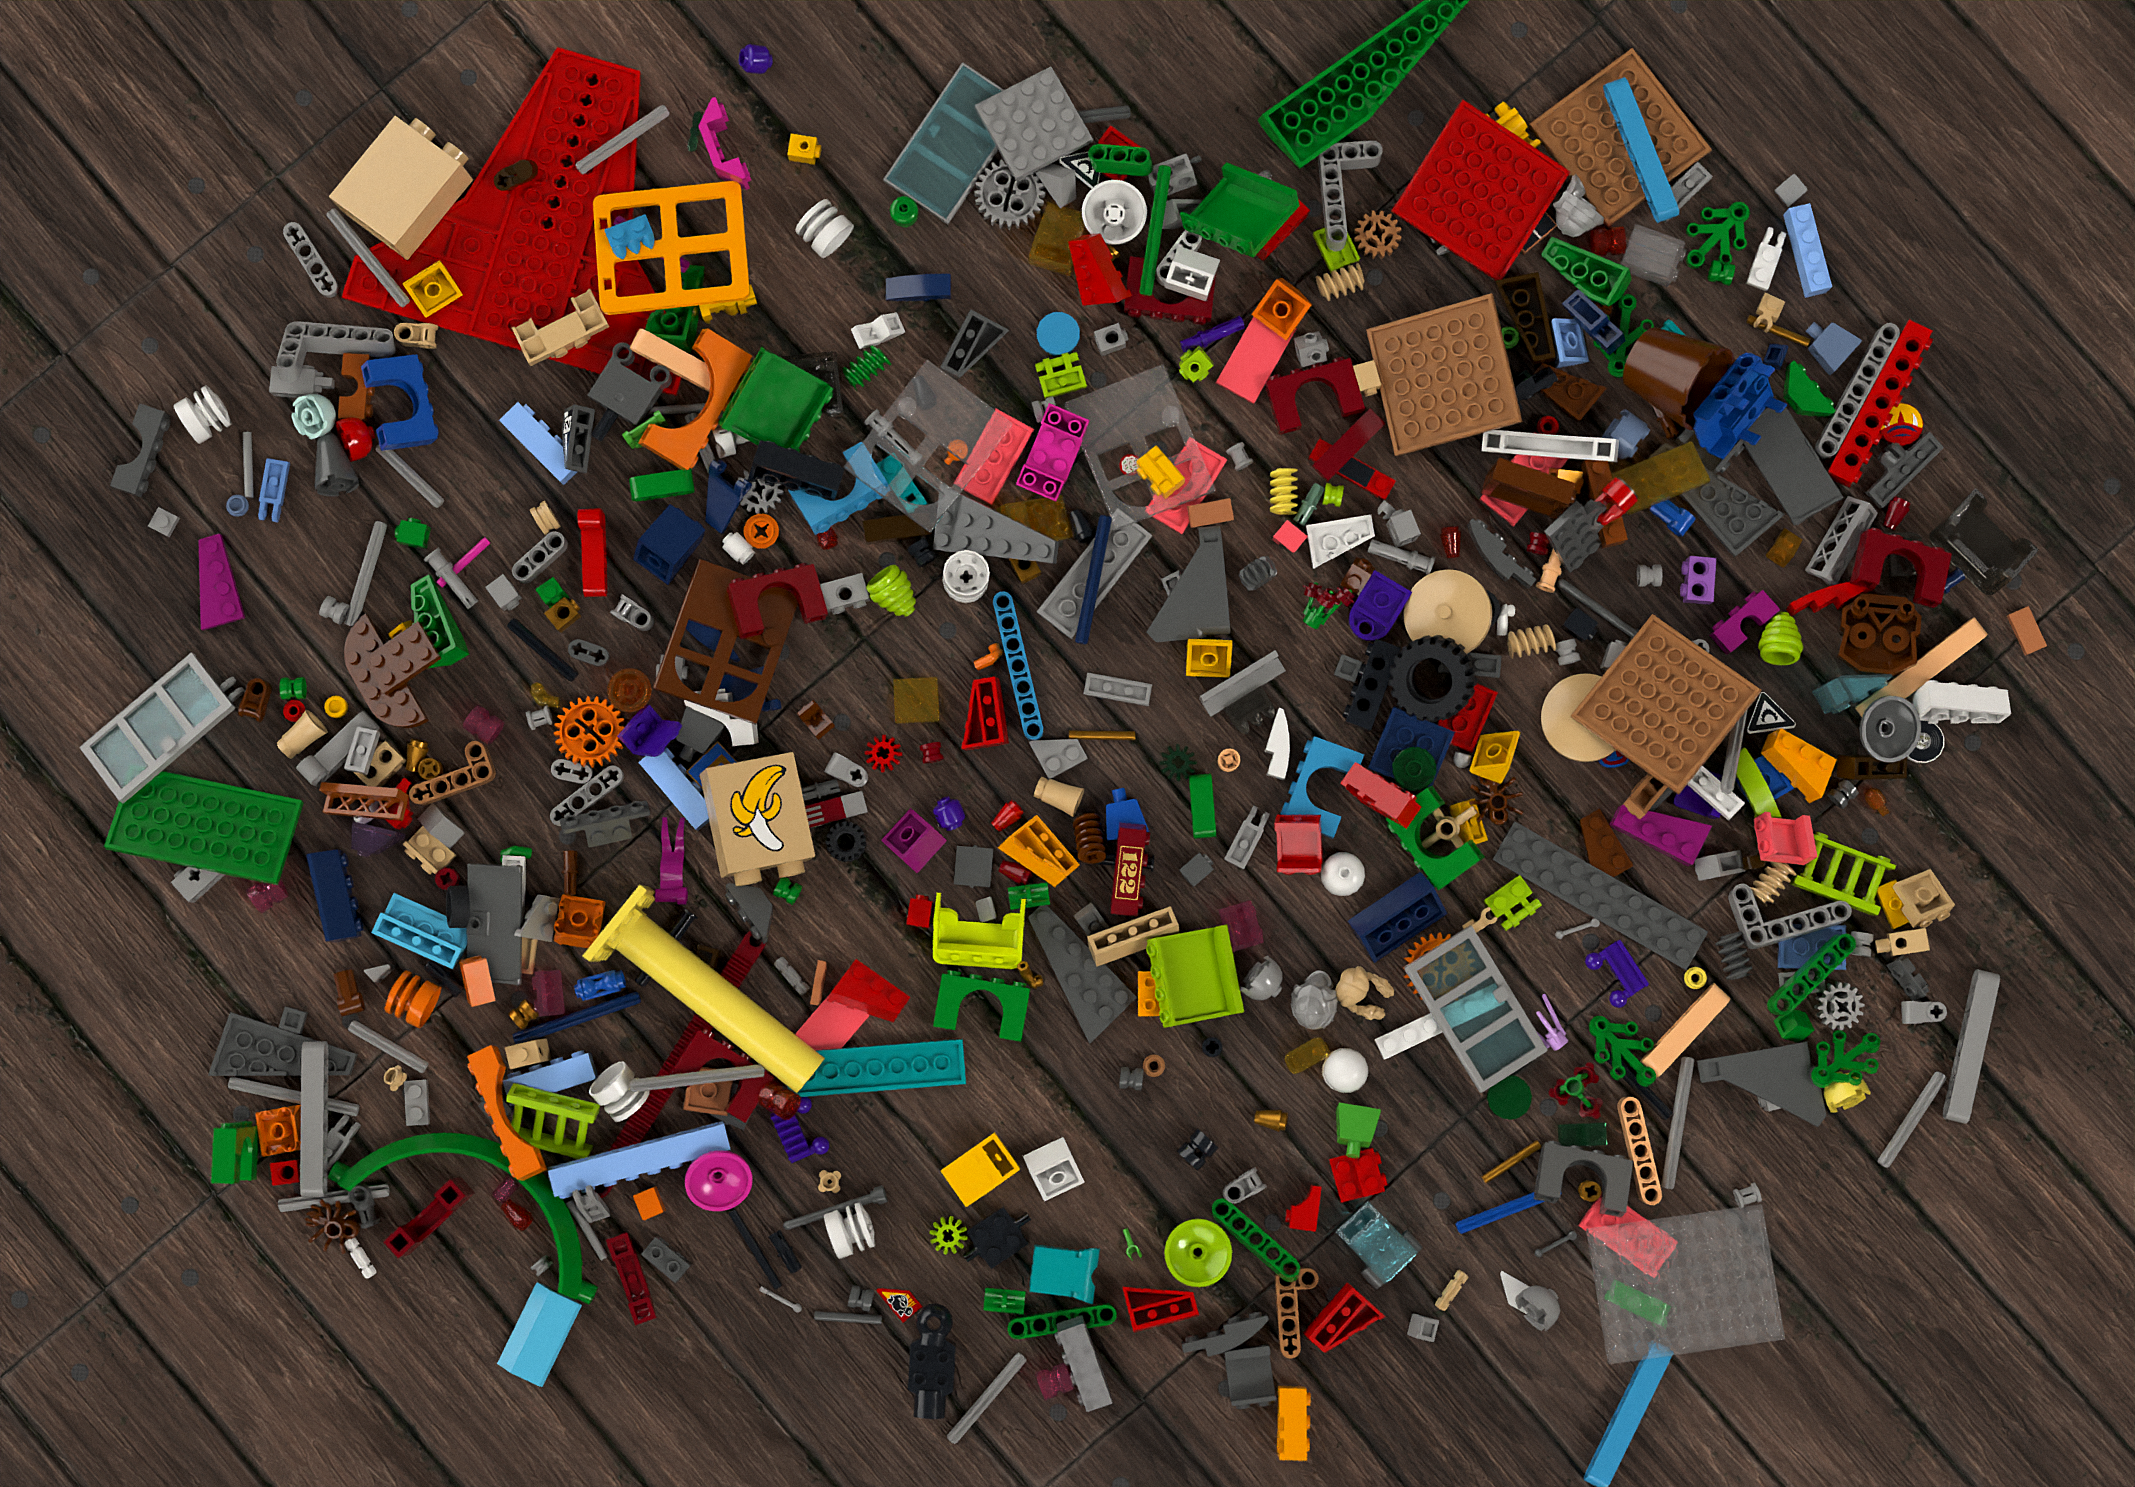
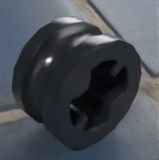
M1210 1037L1204 1040L1202 1050L1208 1057H1216L1222 1051V1044L1219 1039ZM1210 1041H1215L1214 1044H1218V1049H1215L1214 1054H1210V1050H1206V1045H1209Z

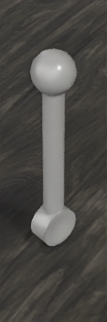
M1592 919L1589 923L1565 931L1558 930L1555 936L1557 939H1562L1564 935L1591 926L1598 927L1600 922L1597 919Z
M760 1287L759 1290L790 1306L794 1312L799 1313L802 1310L800 1304H793L767 1288Z

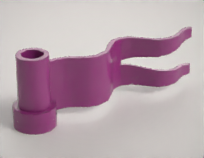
M667 817L662 818L660 889H655V902H677L678 905H687L688 888L683 887L685 818L680 817L674 852H672L669 839Z

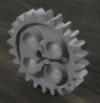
M1002 159L1000 160V166L997 167L995 163H992V170L985 168L986 176L979 175L981 182H976V188L979 190L974 191V196L980 197L975 200L976 205H981L978 208L979 213L986 212L984 219L986 220L991 217V225L999 222L1000 229L1004 224H1007L1008 230L1011 229L1012 224H1015L1016 228L1019 229L1020 222L1027 226V218L1034 221V213L1040 214L1041 209L1038 206L1044 205V201L1040 198L1045 197V192L1040 191L1044 189L1043 183H1038L1040 179L1038 176L1034 177L1035 172L1015 181L1008 209L1004 212L1006 194L1009 193L1014 176ZM999 178L1008 180L1004 185H1000L996 181ZM1025 183L1029 188L1023 191L1018 189V185ZM993 198L1002 200L999 205H994L990 201ZM1016 203L1021 204L1023 208L1015 211L1012 209V205Z

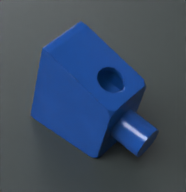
M1125 788L1112 790L1114 803L1106 804L1107 842L1118 839L1119 822L1146 825V832H1149L1137 799L1127 800Z

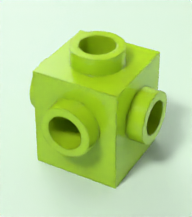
M1198 346L1193 351L1189 349L1180 357L1179 372L1186 380L1190 378L1192 382H1195L1197 379L1201 381L1209 374L1208 370L1214 366L1213 361Z

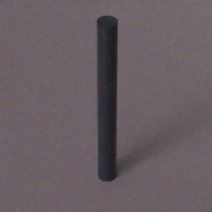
M735 1209L728 1213L773 1288L776 1290L781 1287L782 1283L737 1210Z

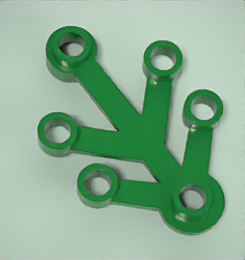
M1735 202L1729 209L1706 207L1701 211L1700 217L1703 221L1709 222L1713 218H1727L1723 224L1698 225L1697 223H1690L1687 226L1686 234L1689 237L1713 233L1698 250H1692L1687 255L1686 263L1690 268H1699L1705 261V255L1719 240L1721 255L1718 257V261L1725 265L1731 263L1729 229L1734 224L1736 238L1732 243L1733 248L1741 251L1746 247L1747 240L1744 237V222L1749 218L1750 210L1745 203ZM1739 210L1742 216L1737 217L1735 211ZM1705 211L1710 212V213H1711V217H1709V218L1705 217V216H1704V212H1705ZM1695 227L1696 233H1691L1689 228ZM1737 240H1740V241L1743 242V246H1742V247L1737 246V244H1736V241H1737ZM1722 256H1727L1729 261L1723 262ZM1691 257H1696L1698 263H1692Z
M1630 294L1623 295L1618 302V307L1622 311L1619 330L1624 334L1626 341L1617 348L1616 355L1614 353L1608 355L1593 341L1594 347L1599 349L1609 361V373L1616 378L1623 377L1624 366L1628 355L1625 356L1626 348L1647 331L1643 328V324L1648 323L1651 328L1654 327L1651 320L1645 319L1641 322L1640 327L1628 335L1630 315L1637 303L1635 297ZM1629 299L1631 300L1632 304L1630 306H1626L1624 304V300ZM1621 363L1623 368L1618 370L1615 368V364Z
M1595 1016L1590 1020L1589 1031L1596 1037L1595 1060L1600 1064L1609 1060L1610 1053L1605 1049L1606 1039L1611 1045V1077L1615 1080H1620L1625 1076V1068L1621 1065L1622 1056L1637 1072V1082L1644 1087L1650 1086L1656 1080L1655 1071L1652 1068L1645 1067L1628 1049L1641 1050L1644 1053H1648L1654 1047L1653 1041L1650 1038H1644L1641 1041L1618 1039L1613 1034L1624 1033L1626 1036H1633L1638 1031V1026L1635 1022L1614 1024L1610 1023L1603 1016ZM1598 1023L1603 1026V1029L1598 1027ZM1628 1026L1633 1028V1032L1628 1030ZM1643 1043H1647L1649 1048H1646ZM1599 1053L1604 1054L1605 1059H1602ZM1615 1069L1620 1071L1621 1076L1615 1073ZM1645 1072L1650 1075V1078L1646 1077Z
M1836 1030L1832 1037L1834 1043V1062L1827 1067L1830 1045L1824 1041L1819 1042L1816 1047L1818 1067L1812 1070L1811 1079L1820 1088L1828 1087L1832 1082H1846L1854 1086L1861 1084L1862 1073L1860 1071L1875 1074L1878 1071L1879 1063L1872 1058L1867 1059L1865 1062H1855L1853 1060L1865 1052H1877L1880 1047V1038L1875 1033H1868L1863 1037L1862 1043L1844 1055L1846 1033ZM1839 1070H1852L1849 1074L1836 1073Z

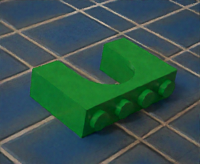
M1430 786L1416 796L1417 799L1415 801L1421 806V809L1407 829L1388 818L1386 820L1388 821L1387 826L1393 834H1397L1402 840L1400 843L1404 850L1410 851L1415 858V865L1420 870H1424L1428 876L1427 880L1439 891L1485 856L1472 839L1446 856L1434 855L1422 846L1420 839L1422 822L1445 804L1434 787Z
M948 970L947 974H942L933 1027L956 1030L962 1000L973 991L987 990L999 998L1003 1007L999 1038L1021 1042L1030 989L1026 988V983L1013 981V986L1006 985L1003 979L991 978V982L983 981V976L970 974L969 978L960 977L961 972Z
M253 1121L221 1123V1127L214 1128L211 1183L236 1184L240 1183V1180H257L259 1135L257 1126H252Z

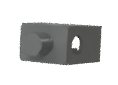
M687 706L681 721L682 728L676 737L678 742L684 744L679 757L691 762L696 751L704 755L716 743L725 731L726 726Z

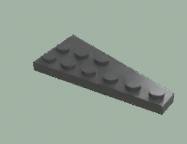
M1667 443L1648 457V460L1733 557H1736L1785 515L1781 511L1768 506L1766 502L1748 494L1747 491L1724 477L1711 472L1704 465L1691 460L1687 455Z
M940 484L933 550L950 552L969 550L984 556L1057 563L1059 541L1033 530L944 484Z
M1047 905L1039 906L1028 919L1090 1044L1137 997L1105 964L1096 967L1089 948Z
M230 1012L208 1076L301 1075L303 1042L318 1040ZM328 1044V1075H351L358 1054Z

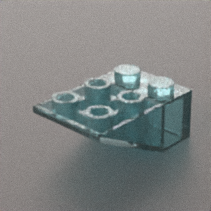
M1892 674L1839 676L1816 688L1812 693L1824 713L1832 711L1834 715L1850 707V701L1853 704L1870 695L1868 693L1869 690L1873 693L1889 684L1887 680L1893 676Z
M1368 1201L1336 1231L1344 1243L1384 1284L1390 1281L1418 1254Z

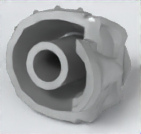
M1576 174L1572 176V180L1566 191L1563 192L1560 200L1553 204L1556 209V225L1562 234L1571 237L1580 236L1582 233L1604 223V218L1595 211L1596 207L1582 198L1586 191Z
M1318 970L1307 977L1305 984L1294 985L1293 992L1291 993L1290 1005L1293 1016L1300 1025L1312 1030L1325 1029L1326 1026L1334 1021L1333 1018L1337 1012L1338 1000L1336 991L1331 990L1333 988V981L1324 971Z

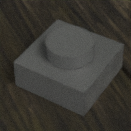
M1341 654L1333 676L1355 683L1362 661Z
M285 1006L278 1028L302 1034L308 1012Z

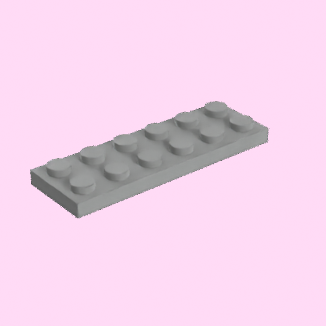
M1119 509L1111 517L1112 523L1095 609L1152 538L1149 532ZM1095 538L1037 611L1041 617L1070 639L1077 632Z

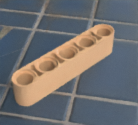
M639 329L630 346L632 351L657 365L665 366L670 372L707 392L710 391V376L705 362L654 334Z
M1715 983L1711 984L1640 1062L1645 1067L1652 1068L1655 1071L1656 1077H1659L1727 1005L1731 998Z
M1623 1097L1618 1101L1617 1109L1629 1160L1633 1161L1632 1172L1638 1197L1645 1204L1656 1205L1661 1201L1662 1192L1641 1104L1634 1097ZM1630 1100L1634 1104V1109L1632 1112L1627 1113L1624 1105ZM1636 1122L1639 1125V1132L1632 1135L1629 1127L1632 1123ZM1641 1144L1644 1147V1154L1637 1157L1635 1147ZM1647 1166L1650 1174L1647 1178L1643 1179L1640 1176V1170L1642 1167ZM1652 1188L1655 1196L1652 1200L1648 1201L1645 1198V1192Z

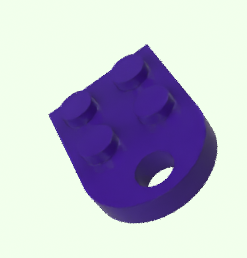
M1374 570L1350 610L1348 621L1351 631L1364 641H1375V639L1383 638L1390 631L1412 592ZM1366 622L1370 624L1371 632L1369 634H1362L1360 632L1359 625Z

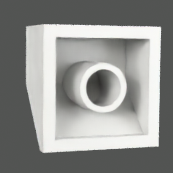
M1064 1137L1023 1156L1044 1201L1084 1183Z

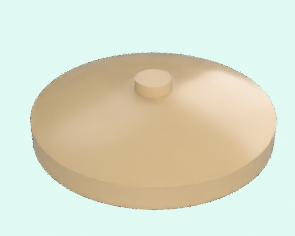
M1439 570L1423 577L1411 589L1412 593L1404 606V623L1412 641L1423 636L1442 635L1445 639L1449 637L1454 639V643L1457 645L1462 644L1465 647L1464 652L1467 654L1484 640L1492 621V605L1485 588L1475 578L1457 570Z
M1577 674L1567 677L1550 690L1543 703L1541 725L1546 740L1555 751L1573 761H1598L1616 751L1571 718V714L1601 678L1599 675Z

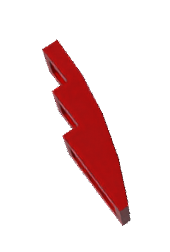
M1850 582L1836 584L1809 593L1791 602L1786 610L1790 616H1793L1810 606L1812 611L1816 613L1832 603L1839 610L1854 601L1861 593L1866 594L1873 589L1870 590L1850 584Z

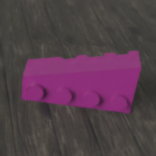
M1625 805L1618 806L1609 824L1611 828L1685 866L1693 865L1712 828L1711 825L1648 811L1641 819H1638L1628 811Z

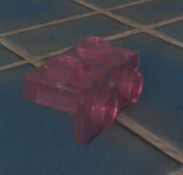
M1251 900L1218 910L1222 924L1228 927L1232 952L1264 942L1263 932L1256 918V909L1252 905Z
M561 971L535 972V977H532L533 990L537 991V999H534L535 1012H539V1016L565 1014Z

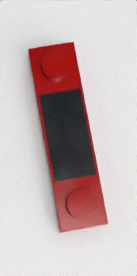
M1319 438L1308 459L1316 462L1332 445ZM1354 457L1336 473L1382 500H1386L1396 480Z

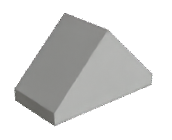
M1051 163L1036 172V175L1060 209L1076 199L1075 170Z
M434 803L418 818L425 829L449 849L465 834Z

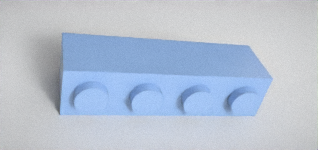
M1811 204L1789 208L1783 216L1804 296L1806 298L1826 293L1832 288Z
M517 402L499 421L564 485L577 472L565 469L563 441L559 436L555 435L552 437L547 432L550 428L542 419L537 422L533 418L535 412L527 404L522 406Z
M667 747L657 757L645 756L638 763L694 829L700 830L709 822L705 798L700 793L703 789L695 781L691 782L687 778V770L681 763L678 766L672 760L675 756Z
M584 1050L572 1053V1058L565 1061L563 1057L551 1060V1065L543 1068L541 1064L529 1067V1072L522 1075L520 1071L508 1074V1079L503 1080L506 1095L513 1083L555 1093L595 1080L598 1074L592 1054H585Z

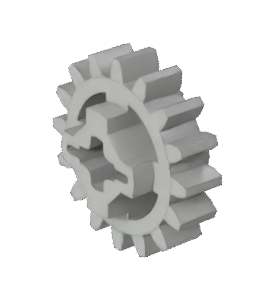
M744 471V475L746 476L744 479L748 480L749 473L747 471ZM756 479L755 482H752L751 489L744 495L740 504L742 507L748 505V512H751L754 508L756 514H759L761 509L767 514L768 507L775 510L774 503H781L778 495L784 494L783 490L779 489L783 485L775 483L774 487L765 485L764 481ZM757 482L763 489L762 499L760 495H758V493L755 492L757 491ZM774 492L772 498L767 502L769 494ZM748 498L758 500L759 504L752 503Z
M1836 981L1835 987L1828 983V990L1820 989L1823 995L1821 997L1816 996L1815 998L1820 1001L1819 1004L1814 1005V1008L1820 1010L1816 1016L1823 1018L1821 1023L1824 1025L1829 1024L1828 1027L1831 1029L1837 1027L1838 1030L1842 1031L1844 1025L1847 1028H1852V1021L1859 1022L1856 1016L1863 1015V1012L1859 1011L1860 1007L1865 1006L1859 1002L1863 996L1855 994L1858 989L1853 986L1850 988V984L1846 982L1842 985L1841 982ZM1840 991H1843V992H1844V993H1840L1839 995H1836V996L1834 995V993H1836V992H1840ZM1835 1001L1840 1002V1006L1844 1011L1839 1009ZM1840 1016H1844V1017H1845V1018L1842 1019V1020H1835V1019H1838Z

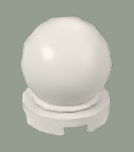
M1339 1048L1332 1051L1325 1058L1322 1065V1076L1325 1083L1331 1089L1341 1093H1351L1359 1090L1365 1084L1368 1077V1065L1365 1058L1359 1052L1349 1048Z

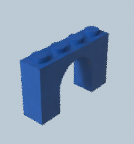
M418 355L367 360L361 366L366 388L385 385L397 386L409 395L413 403V414L409 420L384 423L376 429L381 451L432 444L437 439L438 427L433 421V406L428 401V386L423 380V365L419 361Z

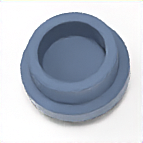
M233 495L227 500L226 508L231 515L240 517L247 513L249 503L244 496Z

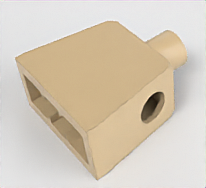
M1926 928L1888 933L1886 939L1875 940L1877 953L1890 952V956L1930 950ZM1902 939L1904 942L1903 947H1897L1896 940Z
M547 1039L533 1040L505 1047L510 1070L551 1060Z

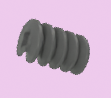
M1742 931L1720 936L1718 938L1721 940L1715 943L1716 946H1723V949L1718 954L1726 955L1721 960V963H1728V966L1723 971L1731 972L1726 977V980H1735L1752 975L1747 973L1752 969V966L1745 965L1750 958L1742 956L1747 952V949L1739 947L1745 941L1737 939L1742 934Z

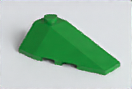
M1554 237L1550 238L1541 254L1548 263L1585 296L1608 307L1622 298L1632 280L1629 268Z
M690 265L685 273L681 272L682 289H701L703 287L705 267ZM699 305L656 310L648 317L645 330L691 354L697 331ZM671 321L672 325H666V323Z
M428 574L411 584V609L414 611V623L418 621L423 625L442 658L428 668L452 665L468 656L469 652L464 638L432 576Z

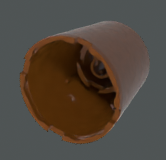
M1652 327L1645 331L1632 347L1624 366L1623 382L1627 388L1688 430H1694V412L1728 371L1730 364L1734 363V355L1726 347Z

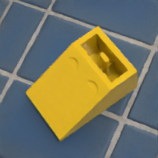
M994 1132L943 1168L941 1173L965 1207H968L1021 1168L996 1132Z

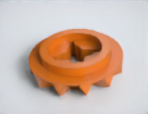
M756 514L747 520L744 526V536L751 546L757 549H766L777 540L779 527L771 516ZM755 525H757L760 528H764L767 526L765 532L768 538L764 537L763 535L756 537L758 531Z

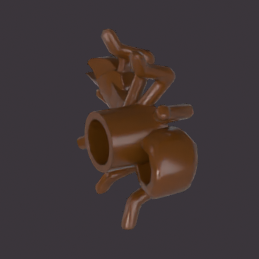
M1479 776L1480 784L1489 789V792L1480 790L1473 784L1470 785V788L1476 793L1489 797L1469 802L1470 805L1487 803L1485 809L1476 819L1477 822H1480L1488 811L1489 820L1495 825H1502L1507 821L1508 812L1506 809L1520 815L1523 814L1522 810L1507 805V799L1522 796L1523 792L1510 795L1501 794L1516 780L1515 777H1512L1499 791L1497 790L1499 783L1484 778L1485 782H1483L1481 776Z
M320 1199V1204L326 1207L327 1217L321 1211V1207L311 1205V1208L316 1210L306 1213V1215L311 1217L305 1218V1220L311 1222L306 1223V1226L316 1227L322 1224L324 1227L308 1241L312 1243L325 1231L328 1239L324 1244L323 1251H327L332 1239L339 1237L341 1254H345V1238L354 1239L360 1232L358 1222L355 1219L346 1218L356 1214L357 1211L355 1209L350 1210L344 1215L338 1216L342 1205L337 1200L335 1204L337 1208L332 1218L330 1204Z

